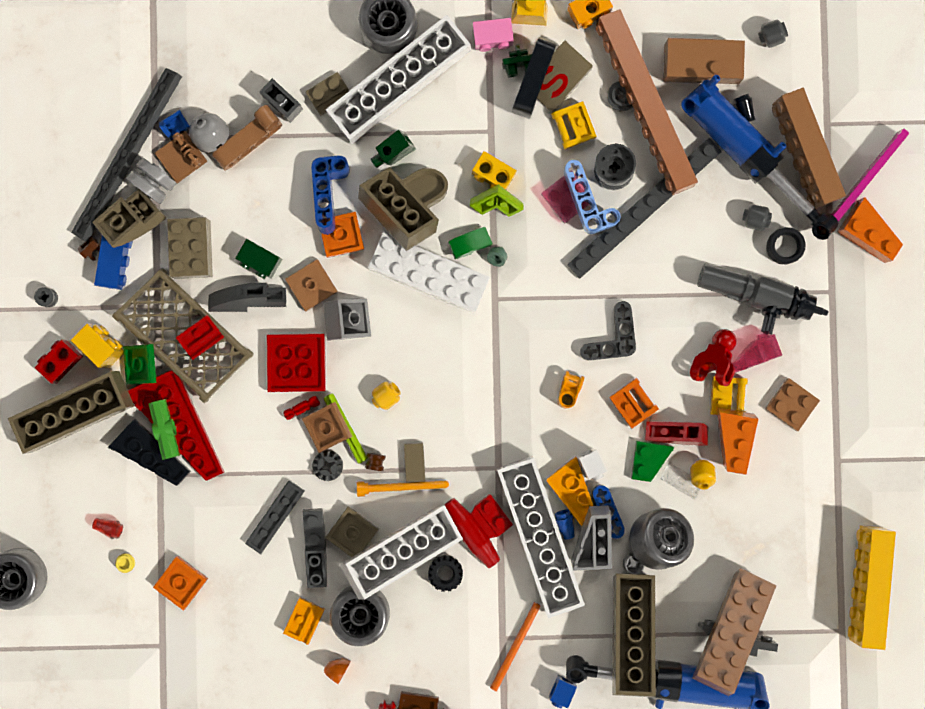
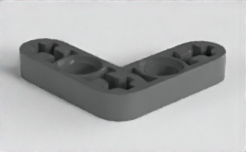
M621 301L614 306L613 312L617 340L583 345L580 349V355L584 360L627 357L635 353L636 342L632 308L628 302ZM621 305L628 309L624 312L625 318L629 317V321L623 320L618 322V318H622V313L617 310ZM626 323L629 325L630 331L628 334L620 332L621 324ZM631 336V340L628 339L627 342L629 346H632V349L629 350V353H626V350H622V346H625V340L621 341L620 337ZM606 344L613 347L611 355L603 353V347ZM596 345H600L599 353L601 357H597L598 353L591 354L590 358L587 354H584L587 347L595 350L597 349Z

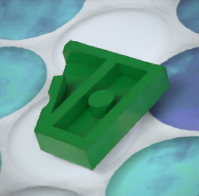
M636 441L631 479L651 482L674 447Z

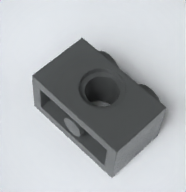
M273 78L259 91L261 96L290 123L303 110L301 104Z

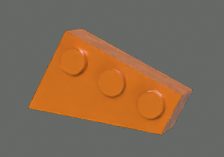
M716 407L723 466L727 472L746 475L758 418L753 413Z

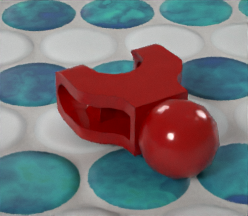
M728 329L717 331L712 337V344H709L705 351L699 353L694 358L690 369L692 380L704 381L709 372L716 370L715 378L719 385L729 386L735 374L734 365L731 363L732 353L730 351L734 349L737 342L736 336L732 331Z

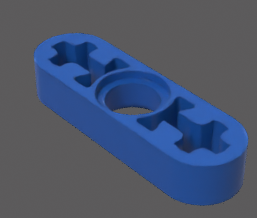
M597 485L592 491L595 504L600 506L599 503H603L600 497H596L598 490L606 491L604 498L606 501L610 499V503H604L601 506L613 508L614 513L611 516V520H614L615 525L621 529L618 530V534L611 532V537L614 539L621 538L624 535L625 528L611 493L606 486Z

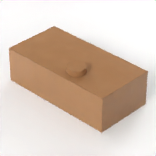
M668 38L664 44L663 82L702 83L704 80H710L714 75H719L720 81L717 84H740L744 79L745 41Z

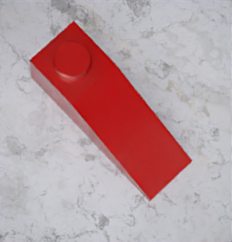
M646 421L645 440L681 445L708 446L709 427L704 423Z

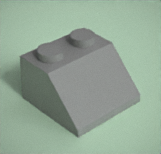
M342 299L323 303L327 341L371 337L367 299Z

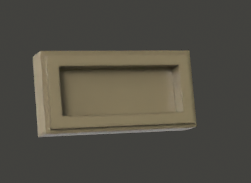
M423 443L404 444L406 483L425 482Z

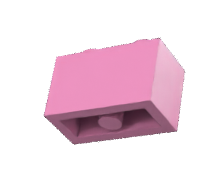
M511 18L473 22L475 50L486 52L490 51L491 48L498 47V49L503 50L513 46Z

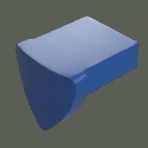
M180 110L159 122L160 129L171 141L174 139L172 136L175 133L179 132L181 134L190 128Z

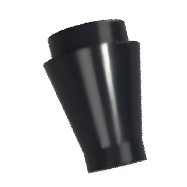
M745 94L735 98V104H733L735 108L749 122L756 120L752 97L750 98L749 94Z

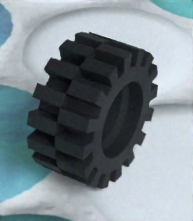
M443 555L442 557H437L429 567L428 578L431 582L430 584L435 589L441 590V592H449L452 589H456L463 578L461 564L453 556ZM448 566L452 569L453 576L450 580L444 581L439 578L438 571L441 567Z

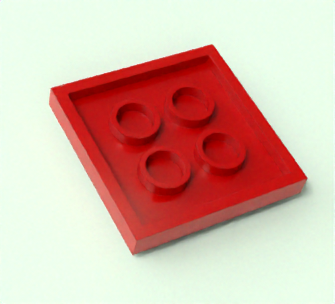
M325 334L267 335L268 392L326 391Z

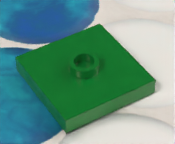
M154 344L123 346L126 384L156 383Z

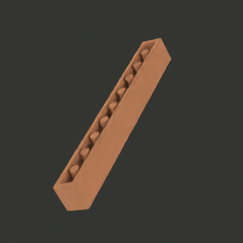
M621 9L599 17L596 31L603 38L604 49L606 53L610 54L612 67L619 74L620 85L627 92V101L630 105L632 104L635 110L634 116L641 123L642 134L645 139H648L650 152L656 157L658 162V170L661 174L663 173L666 179L665 185L667 190L671 191L672 195L693 188L698 183V180Z

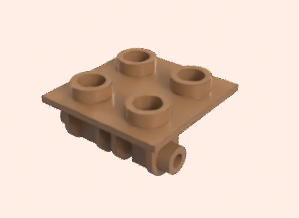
M186 131L181 134L179 132L175 133L172 136L174 138L172 141L155 152V155L177 184L208 162L201 151L193 144Z

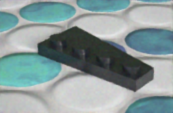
M136 419L107 447L176 486L191 472L177 457L162 460L158 440Z

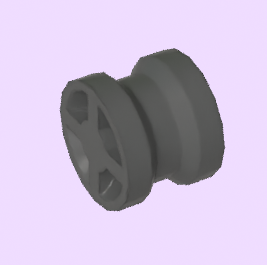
M42 287L35 292L34 299L40 306L53 307L58 302V294L53 289Z

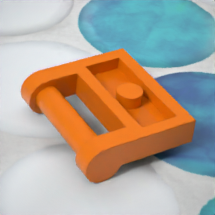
M638 378L633 379L609 397L631 429L659 410L658 406L652 403L639 385L640 381ZM632 388L647 407L645 412L642 411L630 394L629 390Z

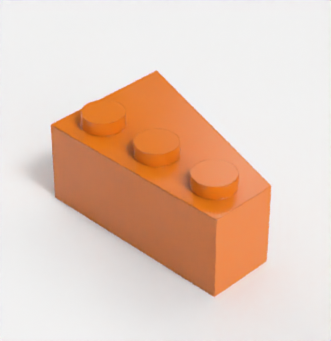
M866 197L856 202L837 231L884 263L893 261L903 246L902 242Z

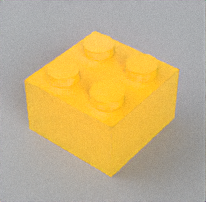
M86 324L71 339L98 368H110L124 354L123 345L117 339H112L108 335L109 331L102 325Z

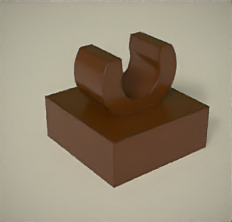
M91 236L88 242L85 241L78 248V251L84 258L89 256L92 261H95L96 258L92 255V252H99L100 246L98 241Z

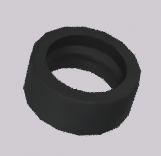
M785 227L770 235L766 250L768 256L774 262L787 265L798 261L803 256L806 242L804 236L798 230ZM782 235H789L796 241L797 250L790 257H782L776 252L775 242Z

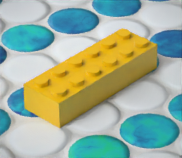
M860 525L856 534L858 549L855 550V560L857 562L856 568L853 570L855 584L851 590L853 606L850 607L849 611L851 626L848 627V637L861 648L885 650L896 532L883 527Z

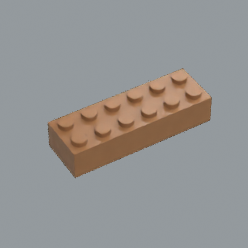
M804 87L782 95L772 104V112L780 123V133L785 136L787 151L793 156V166L800 174V184L807 192V200L817 209L845 197V191Z
M741 568L735 572L692 679L727 696L735 693L777 585Z

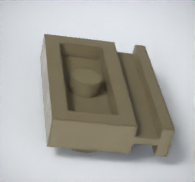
M336 72L307 90L306 94L319 115L322 116L327 113L326 109L348 93L349 89L339 73Z

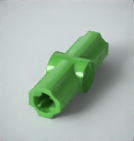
M166 399L149 403L153 420L152 431L155 439L158 440L162 460L180 456L175 437L177 434L176 426L170 417Z

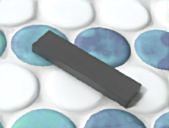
M289 480L245 544L259 554H262L305 490Z

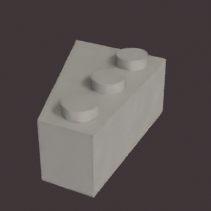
M589 506L571 559L573 571L612 569L611 512L609 506Z

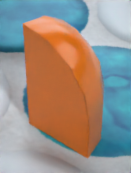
M341 658L330 661L324 668V673L332 681L339 684L351 660Z

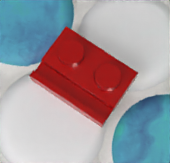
M208 315L176 337L192 360L224 338Z

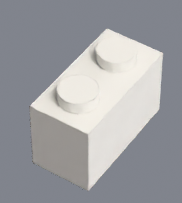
M592 448L576 456L587 479L596 481L604 477L603 473L607 472L596 449Z

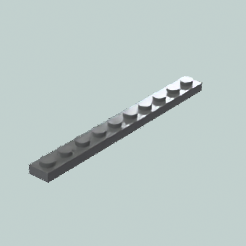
M165 68L71 233L86 242L92 236L96 228L92 222L107 209L163 109L169 102L175 88L178 86L182 76L177 72Z
M710 138L687 157L695 176L722 152ZM665 178L625 212L614 227L606 229L567 264L579 279L673 196L671 191H668L666 188Z

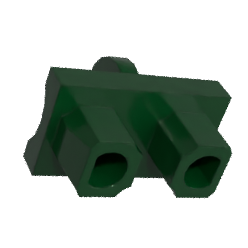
M519 44L515 45V51L508 52L511 58L502 59V68L505 69L508 78L518 76L517 67L524 66L526 72L532 54L528 55L527 49L520 50Z

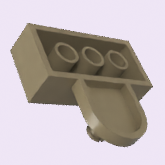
M389 167L359 185L358 199L397 242L408 251L436 233L439 219L429 208L445 198L448 190V181L440 171L432 168L417 170L406 178L401 179Z

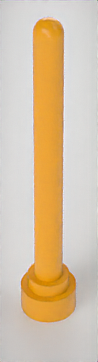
M357 481V497H365L369 492L447 488L449 482L427 481L369 485L365 481Z

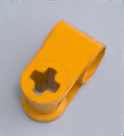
M566 370L557 398L560 407L567 409L575 405L584 382V376L578 377L569 374V371ZM565 394L571 397L569 405H565L562 402V397Z

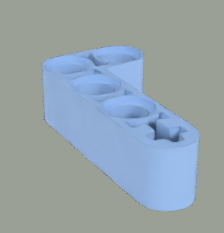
M577 160L569 161L563 172L584 231L588 234H595L614 227L621 218L619 211L609 208L599 212L582 164ZM571 166L573 169L577 168L575 176L573 172H569ZM575 185H583L584 192H577L575 190ZM588 202L591 205V209L589 211L583 210L581 203ZM606 214H613L615 216V222H608L606 219ZM589 220L596 221V229L589 228Z

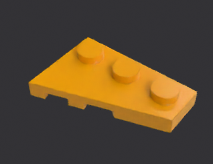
M575 456L549 476L546 481L582 526L589 506L594 505L577 457Z

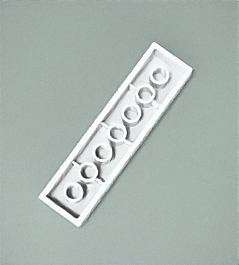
M446 15L328 107L326 112L348 141L353 144L471 51V44L448 15Z
M532 456L497 468L547 617L551 618L585 606L534 457Z

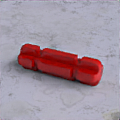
M313 396L308 401L305 400L293 406L292 409L285 410L283 412L287 420H290L295 415L298 416L310 410L311 407L314 408L320 405V401L317 396Z

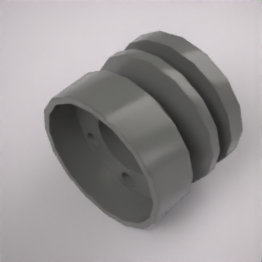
M615 143L602 148L596 157L594 167L595 179L599 185L609 190H619L627 186L635 172V155L628 147L622 144ZM612 166H616V173H613Z

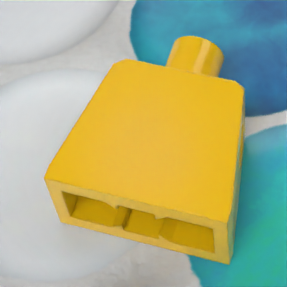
M514 0L512 3L511 23L547 26L548 5L546 0Z

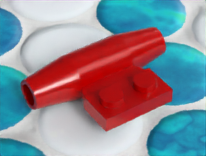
M491 494L478 502L471 513L455 498L445 503L444 505L463 538L462 541L471 553L487 568L496 565L500 561V557L490 538L499 537L513 526V523Z

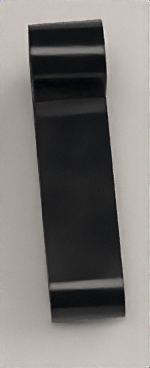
M538 38L515 99L512 113L528 119L531 118L557 44Z

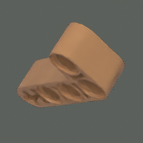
M268 105L259 108L255 112V119L226 141L223 146L221 145L218 150L214 151L212 156L224 171L233 167L282 127L281 121Z

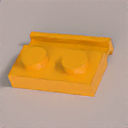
M300 597L283 634L309 645L325 608L319 607Z

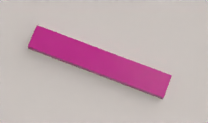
M906 129L896 133L832 212L831 215L836 217L838 221L909 135Z

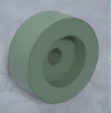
M493 247L487 255V260L493 266L501 267L507 260V253L503 247Z

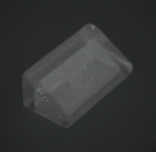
M669 463L660 478L693 499H696L700 491L699 488L691 483L690 474Z

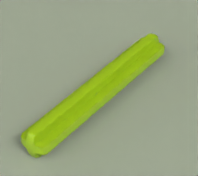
M334 394L325 396L324 401L328 406L336 402L352 435V437L345 441L357 463L360 464L366 461L367 456Z

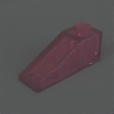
M762 333L757 335V339L752 341L732 362L735 373L782 356L775 334L766 335Z

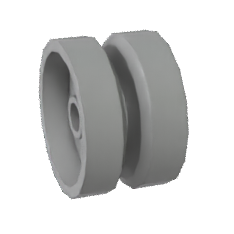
M141 157L136 165L145 174L142 176L138 172L131 170L126 179L161 204L166 198V194L158 188L159 185L171 191L177 183L167 176L168 173L155 163L152 164Z

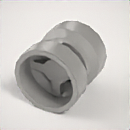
M629 553L624 557V568L630 574H640L643 571L644 565L636 559L633 553Z

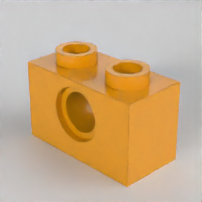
M575 0L568 4L567 10L576 28L583 27V29H586L599 17L611 13L613 5L610 0ZM591 6L596 12L589 13L586 8Z

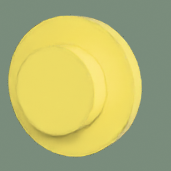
M128 553L119 555L115 562L116 568L122 573L130 572L135 567L134 557Z

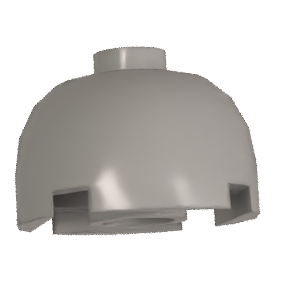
M203 113L192 121L189 135L193 144L201 152L209 153L218 150L216 147L220 144L223 146L229 137V127L218 115Z

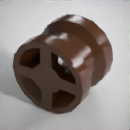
M367 453L368 462L365 464V468L383 471V461L386 459V456Z

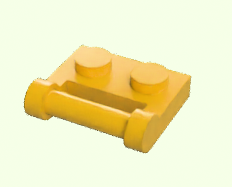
M584 101L551 113L552 119L556 121L563 140L562 146L564 150L597 137ZM562 116H568L575 139L570 140Z
M712 376L710 415H717L716 407L731 410L733 384H738L736 411L746 412L744 411L745 387L748 384V379L732 378L729 386H721L716 381L715 376Z

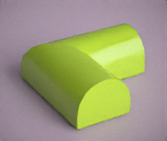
M499 184L470 199L469 206L482 215L495 208L508 217L524 210L523 203Z

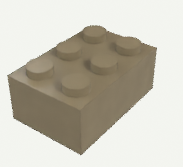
M206 217L167 219L169 276L174 279L213 277L211 221Z

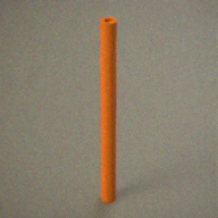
M534 602L490 687L492 690L497 692L541 607L540 604Z

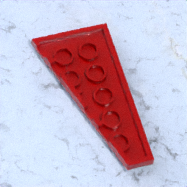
M172 370L156 377V383H145L128 390L135 407L152 424L153 420L149 403L166 399L170 417L176 426L177 434L175 437L179 453L190 462V465L205 481L225 473L182 379Z

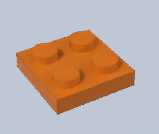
M356 212L335 216V230L328 235L321 233L327 258L364 250ZM324 218V225H327L326 223L328 222L327 218Z
M176 556L153 588L184 611L208 578L182 558Z

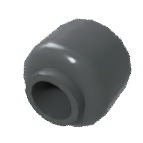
M777 19L763 24L758 35L761 44L765 43L768 48H772L784 43L788 32L785 23H781Z
M752 204L749 210H744L742 220L746 221L745 225L747 228L763 231L765 228H769L772 213H770L768 207Z

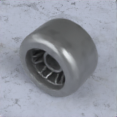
M365 0L360 8L358 21L361 34L365 42L372 49L381 53L392 54L400 52L413 41L417 31V18L414 6L410 0ZM386 22H392L394 24L393 26L388 28L384 27V24Z
M659 508L641 515L634 522L629 536L630 547L636 559L644 566L655 570L667 569L683 563L690 556L694 546L693 529L685 516L678 511L670 508Z
M15 548L1 552L0 609L15 610L34 602L43 593L47 584V569L44 562L36 553L28 549ZM15 574L19 576V581L16 580Z
M351 586L340 592L330 611V623L334 633L341 641L352 646H366L377 641L385 632L390 618L388 601L380 590L365 600H358ZM359 608L364 609L366 616L359 617L356 614V610Z

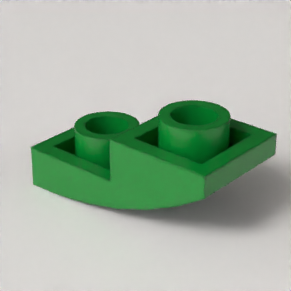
M486 227L473 230L448 241L454 259L471 255L474 251L490 247L493 244Z

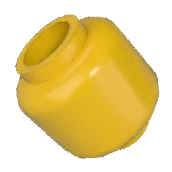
M385 381L372 391V403L377 408L388 410L399 402L401 392L395 383Z
M698 460L690 467L691 483L695 487L705 490L715 484L716 472L715 466L707 460Z

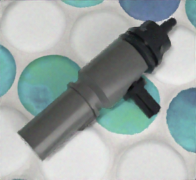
M705 263L698 278V287L727 295L728 298L741 303L746 301L749 307L762 310L761 314L764 316L761 332L766 335H772L775 320L780 318L782 314L787 319L790 317L792 320L800 318L810 320L813 313L827 316L829 313L828 310L816 306L817 297L808 294L805 289L801 288L799 290L798 286L794 287L793 285L763 276L752 278L751 274L742 275Z

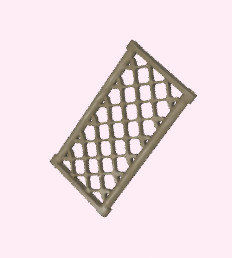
M162 267L120 309L114 312L112 317L127 327L143 344H154V354L199 395V399L205 404L246 361L253 357L254 353L239 343L167 275L168 272ZM159 278L163 280L160 288H151ZM172 289L176 293L175 300L164 301V291ZM160 290L161 300L150 301V291ZM148 291L147 301H136L144 292ZM186 302L190 306L189 313L178 314L177 305ZM174 303L175 313L164 314V304ZM133 304L134 313L125 316L123 313ZM147 304V314H136V305ZM161 304V314H150V305ZM200 315L203 318L208 315L224 338L217 343L216 353L207 354L204 352L200 355L203 357L202 367H192L191 357L188 354H178L179 342L176 339L178 330L190 328L193 316ZM188 316L189 326L178 327V317ZM147 317L148 326L139 329L135 325L136 318ZM161 317V327L151 328L150 318ZM164 317H175V327H164ZM151 330H161L162 338L160 341L153 342L148 338ZM165 330H175L174 341L164 340ZM227 341L232 346L230 353H219V343ZM165 343L175 344L174 354L166 355L162 351ZM241 354L243 358L233 366V356ZM188 356L189 367L181 369L176 364L178 357ZM206 356H216L217 366L206 367ZM230 356L231 365L229 367L219 366V357ZM202 369L203 380L195 382L190 377L192 370ZM207 369H216L217 379L206 380L205 371ZM230 369V371L220 380L219 370ZM206 383H217L208 393L204 390Z

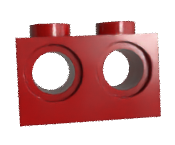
M67 340L56 341L51 346L52 350L47 355L41 356L37 361L38 364L34 367L51 384H57L83 357ZM63 349L68 351L65 359L61 355ZM51 362L54 364L53 372L48 370V365Z

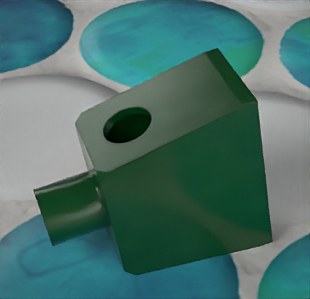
M397 130L376 146L375 149L378 154L370 160L376 168L384 163L391 166L416 150L405 132Z

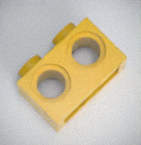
M483 151L472 170L473 178L480 183L485 181L491 185L490 188L499 184L506 190L517 172L514 168ZM482 165H488L490 171L482 173L479 168ZM503 174L507 180L504 183H499L496 177Z

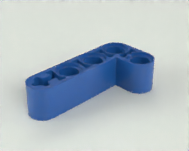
M343 156L316 158L311 166L315 220L319 231L327 235L335 230L332 180L346 178L350 173L347 159ZM344 165L343 169H336L337 166ZM325 167L324 171H317L318 168ZM321 185H327L323 190L318 189ZM324 202L329 203L325 208L320 207ZM323 216H326L328 222L326 223L327 225H324L325 221Z

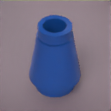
M568 509L556 512L555 520L565 540L574 538L572 513Z

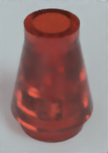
M96 518L93 521L92 529L99 531L110 539H118L122 534L123 524L116 520Z

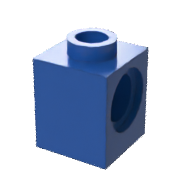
M558 675L549 694V699L552 701L551 704L561 709L562 707L568 708L577 689L576 683H571L566 678Z

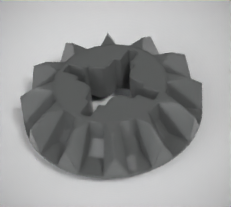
M619 81L615 82L608 90V102L612 108L619 110V112L628 111L633 106L628 103L627 97H625V103L622 99H616L620 95L619 91L623 95L627 94V92L620 85Z
M322 451L314 458L312 464L313 472L321 480H335L342 473L343 461L334 451ZM324 459L325 461L327 460L328 463L335 462L333 466L330 467L331 473L327 469H320L322 468V466L325 465Z

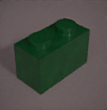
M247 238L235 259L240 261L238 265L247 270L250 267L256 270L255 274L264 280L266 277L272 279L283 260Z

